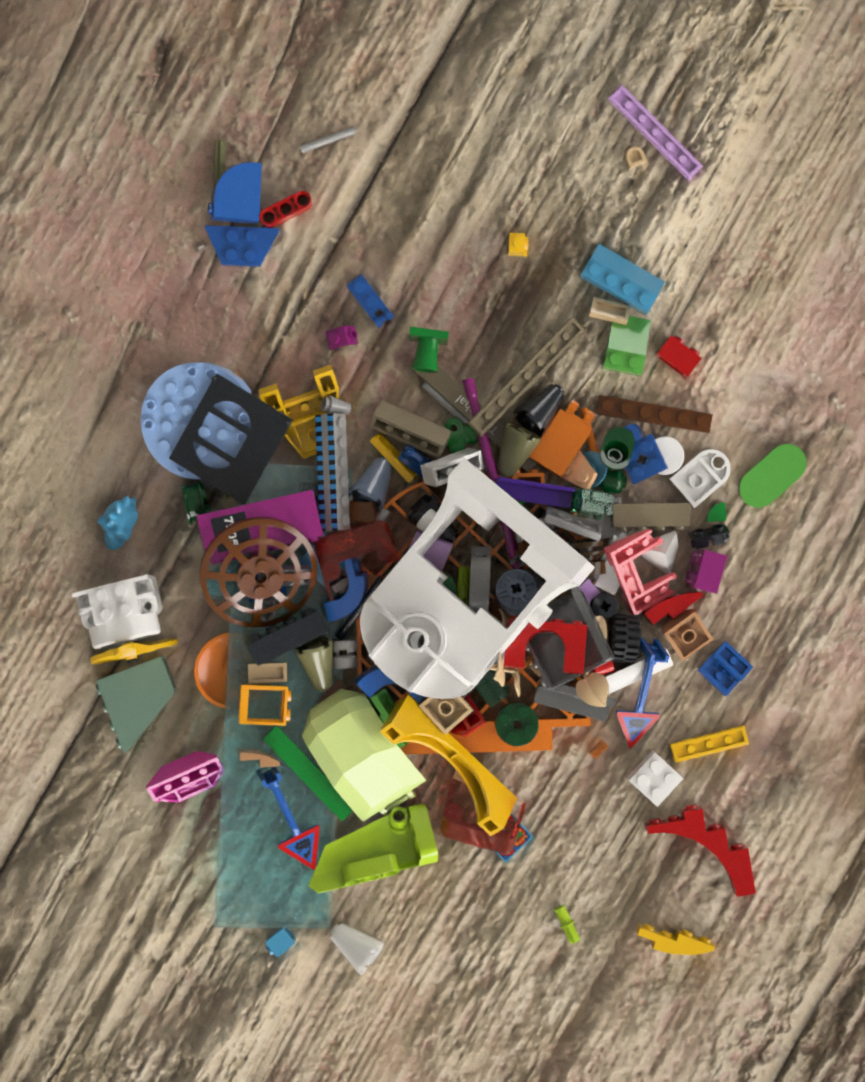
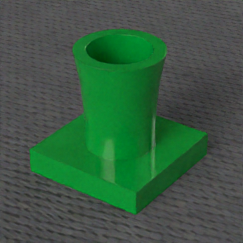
M410 327L409 341L417 342L415 358L411 369L419 372L437 373L438 345L448 344L449 332Z

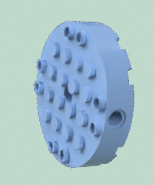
M196 362L175 366L155 380L144 398L141 410V430L146 446L158 463L168 471L181 477L201 479L170 460L169 457L210 386L212 377L217 373L251 394L250 388L242 379L234 374L233 371L221 365ZM230 401L214 404L215 408L251 429L250 418L240 405ZM211 412L208 413L197 432L198 436L234 458L247 438V434ZM196 441L193 442L196 455L205 465L212 468H225L230 465V462Z

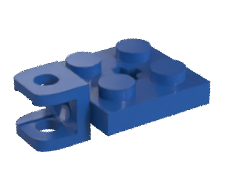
M629 424L623 427L633 432L635 440L630 462L625 467L633 485L668 469V465L653 434L644 437L637 424ZM640 454L648 458L645 460V465L642 462H638Z

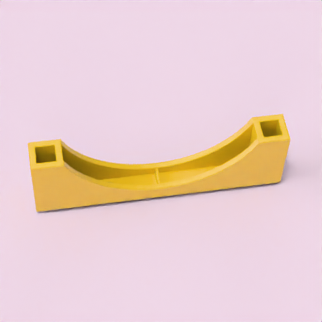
M407 695L398 701L380 732L392 744L401 742L419 743L442 755L457 770L466 783L476 808L477 824L490 836L504 829L518 798L449 733L445 735L412 697Z

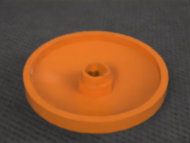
M241 632L218 634L209 639L196 656L194 663L196 685L201 694L218 707L239 709L240 683H248L247 664L255 663L245 642L249 641L248 637L250 635ZM249 689L248 705L257 701L266 690Z

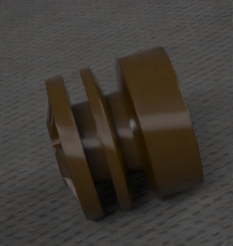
M581 539L567 543L595 567L588 576L606 574L605 561L596 560V556L603 554L604 550L595 551V546H602L603 540Z

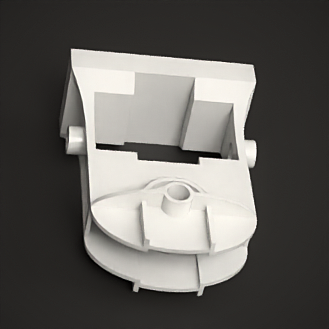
M463 458L448 476L445 497L437 513L430 509L421 517L416 527L423 532L422 535L365 602L360 615L362 638L369 652L370 659L374 661L387 677L407 691L430 698L451 699L461 697L478 684L499 659V653H504L528 623H531L536 629L543 625L553 612L547 606L551 600L569 589L580 586L595 567L468 460ZM462 511L488 531L497 522L503 521L530 544L520 559L546 580L509 628L486 609L480 608L477 613L443 585V582L448 577L423 556ZM424 637V644L421 647V640Z

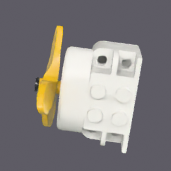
M147 574L72 593V597L77 599L78 614L81 616L83 626L89 630L93 648L102 649L122 644L121 647L107 650L104 653L91 657V664H103L126 659V663L138 661L136 659L137 655L179 643L178 638L143 643L133 642L155 636L161 632L157 615L161 613L163 607L157 580L154 576Z

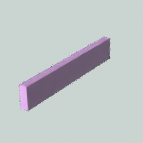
M623 85L608 98V101L688 181L702 168V165Z

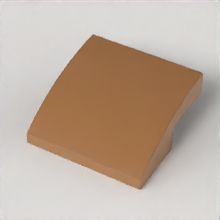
M237 748V755L240 761L257 760L260 767L280 766L279 760L269 753L256 749Z

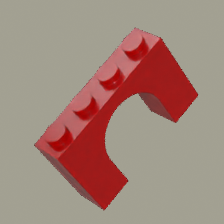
M513 616V619L508 618L507 628L510 627L518 616ZM552 619V622H544L538 629L531 623H528L505 650L504 667L524 669L526 647L529 640L538 633L551 632L559 636L565 645L563 672L584 675L588 627L582 621H572V624L564 623V620Z

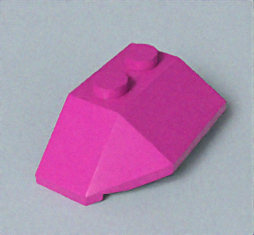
M195 751L162 766L146 785V789L154 802H181L214 787L225 769L217 755Z

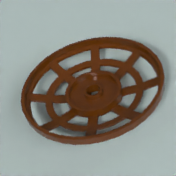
M252 517L229 525L210 542L200 564V585L208 605L223 619L243 627H267L288 619L307 602L316 584L317 560L310 542L295 526L276 518ZM259 526V538L246 540L237 546L228 538L239 530ZM267 526L284 529L296 538L289 546L279 540L267 538ZM222 543L230 552L222 561L219 572L208 571L207 568L211 556ZM301 544L305 546L310 556L312 571L301 572L299 560L294 553ZM259 545L258 553L248 557L241 552V550L249 546ZM267 545L276 546L282 549L283 552L275 558L266 553ZM235 557L240 562L236 573H226L228 564ZM289 557L294 564L295 573H284L281 566ZM257 573H265V577L262 580L255 579ZM206 578L219 580L220 590L226 600L217 606L209 594ZM311 579L307 593L295 605L290 600L295 595L300 580ZM225 581H237L240 590L230 596L226 589ZM284 581H294L292 589L287 596L279 591ZM244 596L255 599L254 608L245 607L237 602ZM274 596L279 601V603L273 606L262 608L263 599ZM233 606L242 612L253 614L252 622L233 619L223 611ZM282 606L290 610L276 619L260 622L261 614L273 612Z

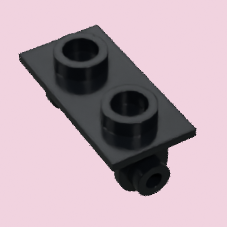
M716 524L706 529L698 528L688 532L692 540L690 541L691 547L696 549L709 547L708 540H712L713 546L727 543L730 540V531L726 525Z

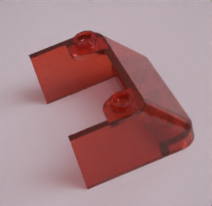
M375 520L374 522L321 537L314 544V550L330 601H333L334 597L329 582L336 580L340 576L341 568L339 562L373 551H377L379 559L385 563L395 561L397 565L400 561L390 528L384 520Z
M453 779L440 826L442 835L449 839L497 853H511L516 844L527 800L524 799L517 821L508 819L504 829L490 836L482 827L461 821L463 810L460 805L452 802L457 780Z

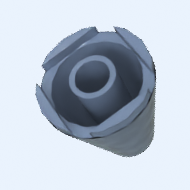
M384 456L377 457L348 491L349 497L351 495L354 497L353 501L375 502V508H379L378 511L384 507L393 466Z

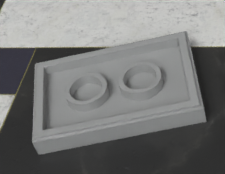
M547 506L545 510L544 522L600 541L602 535L600 524L551 506Z

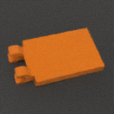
M574 400L571 401L566 412L562 409L559 410L546 433L541 437V442L529 456L530 459L562 478L593 431L589 425L594 420L595 414L589 410L584 419L576 416L575 412L579 408V403Z

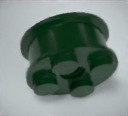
M200 480L197 481V484L189 486L181 484L190 526L193 522H196L195 516L210 513L211 511L206 496V488L203 483H200Z
M514 702L500 709L496 716L495 727L499 737L505 743L511 746H523L534 739L538 732L539 722L535 712L528 705ZM519 721L520 726L514 727L513 723Z

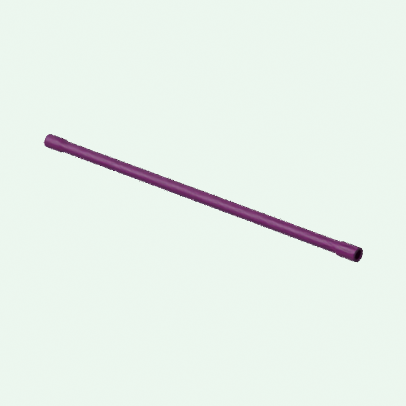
M469 378L462 380L473 417L480 410L474 379ZM487 432L482 437L477 434L488 477L495 483V478L498 477ZM500 520L511 560L515 557L517 549L513 530ZM516 561L512 564V568L517 569L518 562Z

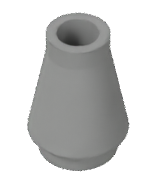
M331 395L325 396L322 400L321 411L326 414L339 413L349 415L351 403H346Z

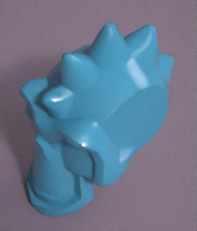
M126 496L122 500L114 501L108 506L104 515L98 518L97 522L104 530V544L108 549L116 550L122 547L125 543L124 541L130 539L132 528L138 518L136 498Z

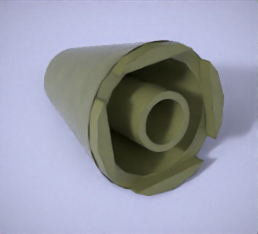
M509 422L506 423L496 466V469L499 471L498 474L505 478H508V476L513 477L542 439L538 438L539 436L522 426L514 428L515 424Z
M319 636L294 648L314 689L324 692L333 685V641L330 636H328V639H324V636Z

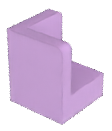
M586 578L578 586L582 588L589 603L600 593L589 578Z

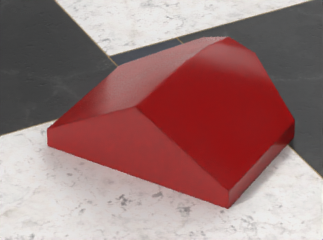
M467 693L465 698H462L471 706L473 711L451 729L453 734L466 737L487 723L469 693Z

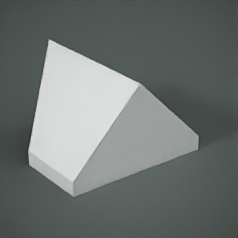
M676 531L659 536L664 542L642 554L645 560L665 574L671 573L679 546Z

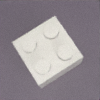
M653 750L627 777L657 807L683 780Z

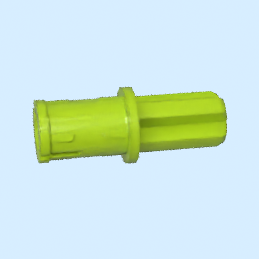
M461 566L458 571V585H456L457 597L469 605L470 567Z
M561 905L555 908L554 912L561 923L560 928H563L569 943L578 942L580 937L574 927V920H571L567 912L566 906Z

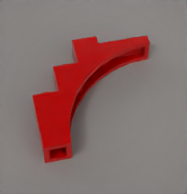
M697 804L686 805V809H681L682 817L672 815L668 816L667 820L654 818L650 819L649 823H645V829L648 834L669 833L681 835L705 846L723 864L730 878L733 892L737 897L756 894L748 847L742 843H735L729 848L726 829L720 826V824H710L706 828L703 809L700 806L697 807Z

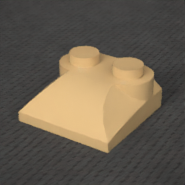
M427 697L419 705L445 735L473 711L471 706L462 697L451 699Z

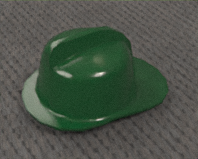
M615 427L607 432L600 451V457L602 462L608 467V470L623 469L628 465L635 445L633 434L623 427Z

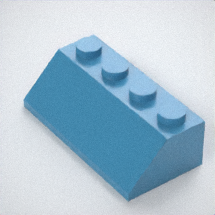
M598 244L580 275V278L626 305H630L633 309L644 315L651 309L665 283L663 280Z

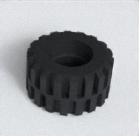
M613 615L608 645L615 658L612 662H636L641 636V624L638 615Z

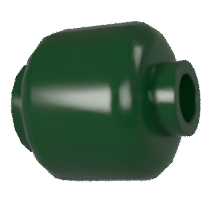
M607 469L606 476L598 487L602 488L605 494H620L623 489H626V474H623L620 469Z

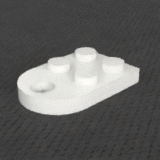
M705 450L697 454L669 480L690 505L695 508L728 479L730 475V462L718 450ZM715 457H720L723 460L722 467L716 468L713 465Z

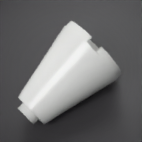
M343 923L340 925L336 924L330 932L332 934L330 939L360 975L367 970L366 965L368 966L375 961L383 949L382 946H384L383 942Z

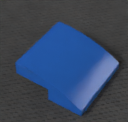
M724 641L697 671L720 693L727 696L738 682L745 678L753 666L728 642Z

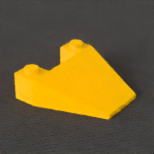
M331 365L313 370L318 389L283 401L277 383L259 389V396L263 402L293 419L284 436L303 459L317 454L315 415L326 414L321 411L323 398L331 395L339 399V386Z

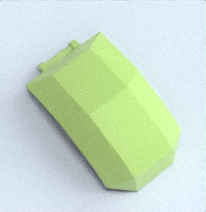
M340 689L309 710L302 737L334 789L362 821L367 820L377 812L386 816L390 814L389 811L409 798L413 799L416 797L414 788L424 783L426 779L397 744H392L380 732L384 724L372 707L367 695Z

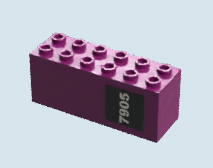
M313 490L195 516L203 552H205L210 542L223 529L240 520L252 517H270L283 520L301 531L309 542L319 541V536H323ZM259 526L239 530L228 538L235 546L246 540L259 538ZM267 526V538L279 540L287 546L296 538L284 529ZM221 543L212 554L209 562L212 565L222 563L223 558L230 551ZM259 545L249 546L241 550L243 554L249 553V556L258 553ZM267 545L268 551L280 549L276 546Z

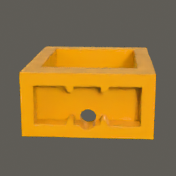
M240 683L238 723L286 726V721H290V709H287V701L291 702V690H288L287 685ZM249 689L281 691L280 719L247 717Z

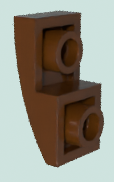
M349 501L350 521L374 522L375 502Z

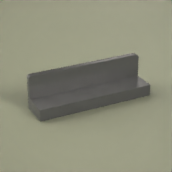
M538 680L533 702L606 721L609 707H615L616 699L607 697L605 707H595L582 701L576 693V688L561 685L553 690L547 689Z

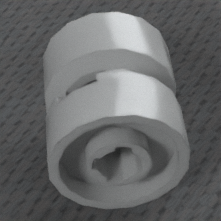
M333 640V652L335 653V656H333V668L358 667L357 656L354 655L357 651V640ZM342 650H347L348 654H342Z

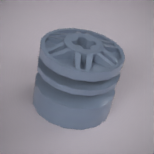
M513 569L503 573L496 585V595L501 608L507 614L519 616L538 592L533 576L521 569ZM519 587L521 592L514 594L513 589H518Z

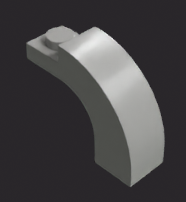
M471 546L468 606L476 613L480 608L488 611L491 547Z

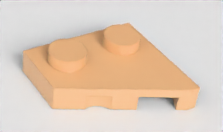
M579 451L562 476V479L590 491L598 474L591 467L587 458Z

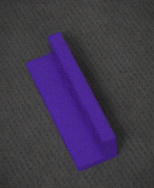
M504 477L495 478V484L513 499L520 502L570 508L571 494L575 491V488Z

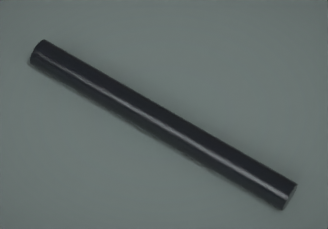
M378 576L360 604L337 633L336 637L342 640L361 615L365 602L382 583L383 577Z

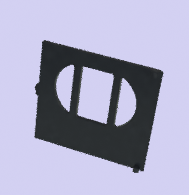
M216 373L212 377L210 386L169 459L200 477L204 486L211 487L213 485L245 505L293 419ZM230 401L240 405L250 418L251 429L215 408L214 404ZM209 412L247 434V438L235 458L197 435ZM196 441L230 462V465L225 468H212L205 465L196 455L193 442Z

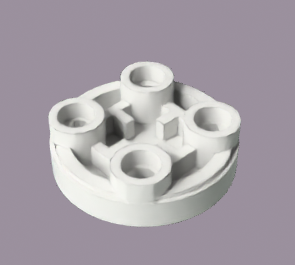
M664 436L655 439L668 465V469L658 474L669 475L676 472L684 461V450L681 444L671 437Z

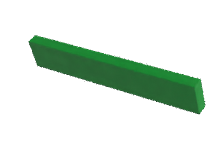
M277 725L262 738L341 821L353 812L351 807L334 789L328 778Z

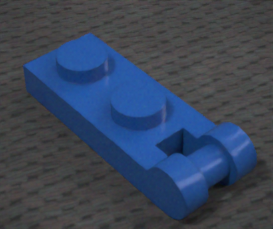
M362 274L347 285L349 291L378 328L382 327V323L386 320L390 321L394 318ZM381 309L383 314L377 317L375 313Z

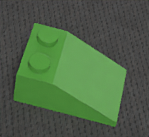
M629 316L627 325L611 322L602 369L638 377L641 376L651 320Z

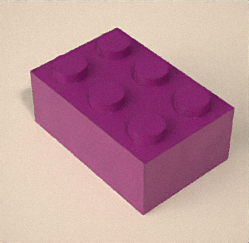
M696 549L695 553L692 552L690 557L691 570L687 571L684 582H687L686 586L717 594L727 556L708 550Z

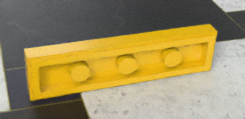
M741 725L670 743L674 763L748 745L749 741L745 726Z

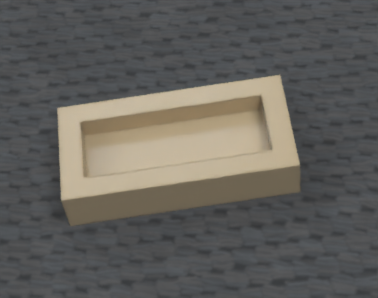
M593 297L589 317L627 325L631 306Z
M287 662L264 663L260 666H257L255 663L247 664L248 684L287 682Z

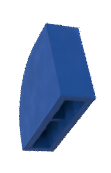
M241 163L233 166L220 177L214 186L211 203H208L207 213L210 214V220L249 224L259 222L262 163Z

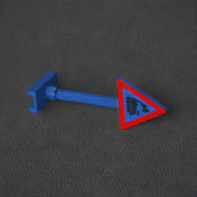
M640 638V649L646 656V664L635 710L616 711L629 749L633 748L660 717L659 713L643 712L654 665L657 662L668 663L670 657L658 639H653V643L649 644L643 638Z
M272 767V769L261 773L260 769L256 770L264 788L268 787L273 791L293 833L292 837L278 843L277 847L312 870H315L320 826L316 824L301 832L279 788V781L282 778L277 768Z

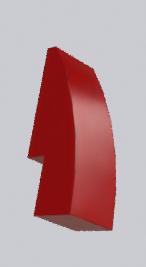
M697 591L674 595L660 601L642 613L652 625L656 624L667 614L670 618L674 619L702 597L703 594Z

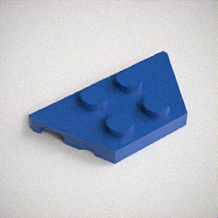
M205 226L222 266L261 267L276 236L280 233L279 228Z

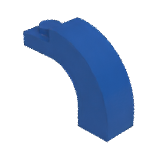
M355 554L348 555L344 559L349 580L347 592L340 596L328 598L324 602L328 621L338 620L349 615L357 608L366 594L368 573L367 571L360 572L361 564L359 559H356Z
M378 666L367 669L354 680L369 698L382 686L396 684ZM409 692L418 703L424 699L421 695Z

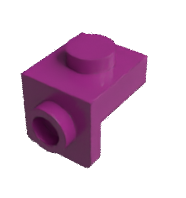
M341 326L325 331L329 350L358 344V335L354 326Z

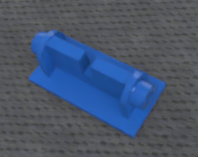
M408 444L398 457V460L422 478L420 465L431 462L426 456Z

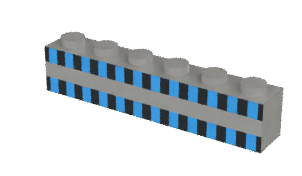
M339 413L315 415L319 519L322 531L350 530L346 416Z

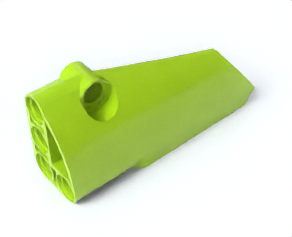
M422 803L407 808L395 807L391 810L390 814L325 845L308 886L316 893H322L393 876L401 870L438 862L437 846L426 804ZM396 815H401L404 817V819L401 821H396L394 817Z

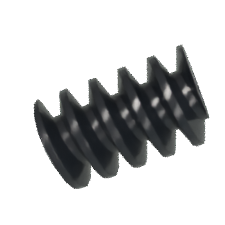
M599 593L590 602L593 613L596 616H603V618L612 617L618 608L615 598L606 593ZM602 601L607 603L605 610L600 608Z

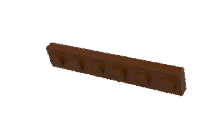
M599 395L596 415L703 433H710L713 414L603 395Z

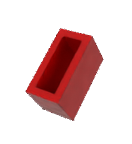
M671 335L655 355L684 378L691 374L702 359L696 349L693 347L689 349L684 345V341L676 335L675 337Z

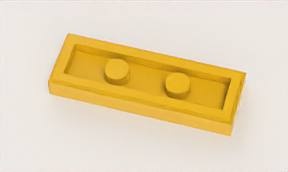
M381 432L370 440L375 448L408 483L418 476V474L398 460L401 453Z

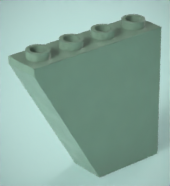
M164 655L96 681L97 685H95L97 693L103 697V709L106 714L109 713L111 730L115 731L118 737L116 739L119 749H122L123 753L132 748L177 692Z

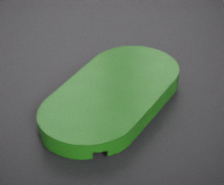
M783 444L774 448L741 478L739 495L742 501L748 506L756 508L765 507L772 503L805 472L806 457L803 451L792 444Z

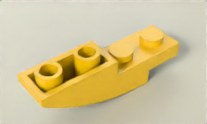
M646 923L644 925L638 924L636 928L637 935L652 940V948L661 952L678 955H696L715 950L711 939L705 936L695 937L693 936L694 933L685 929L682 931L676 930L673 937L671 932L666 930L659 932L654 930V926Z

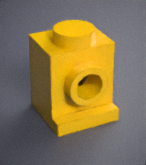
M510 233L508 256L527 257L528 237H525V233Z

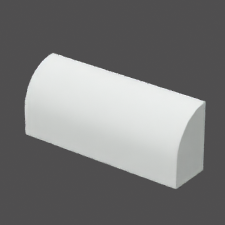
M646 656L638 658L635 663H627L614 669V672L604 674L603 676L606 677L609 684L608 694L642 680ZM669 657L668 663L657 662L654 665L652 675L673 666L671 657Z

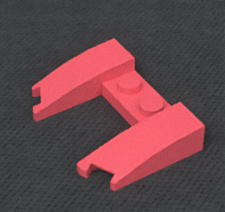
M650 529L627 536L603 548L608 563L613 567L624 594L622 599L626 609L632 615L642 613L675 593L673 589H669L670 580L676 579L674 572L643 585L637 573L633 559L664 542L659 536L654 539L649 535L652 533Z

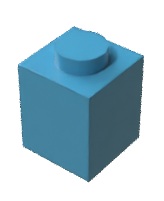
M284 924L266 939L265 947L271 955L275 954L278 958L295 944L296 938Z

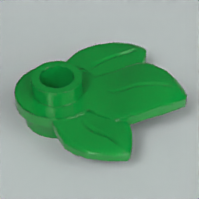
M450 418L446 421L445 428L452 431L447 444L452 453L463 450L465 443H476L474 431L470 427L464 426L460 419ZM456 425L458 429L453 431L450 426Z

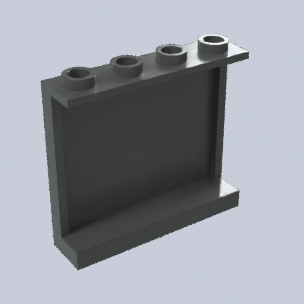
M577 586L571 589L570 593L547 604L553 612L545 622H552V619L564 620V623L572 624V621H582L584 625H587L584 674L615 659L582 588ZM541 632L529 640L526 650L531 652L533 659H531L536 669H539L541 673L540 681L547 689L553 690L583 675L563 672L565 645L556 634Z

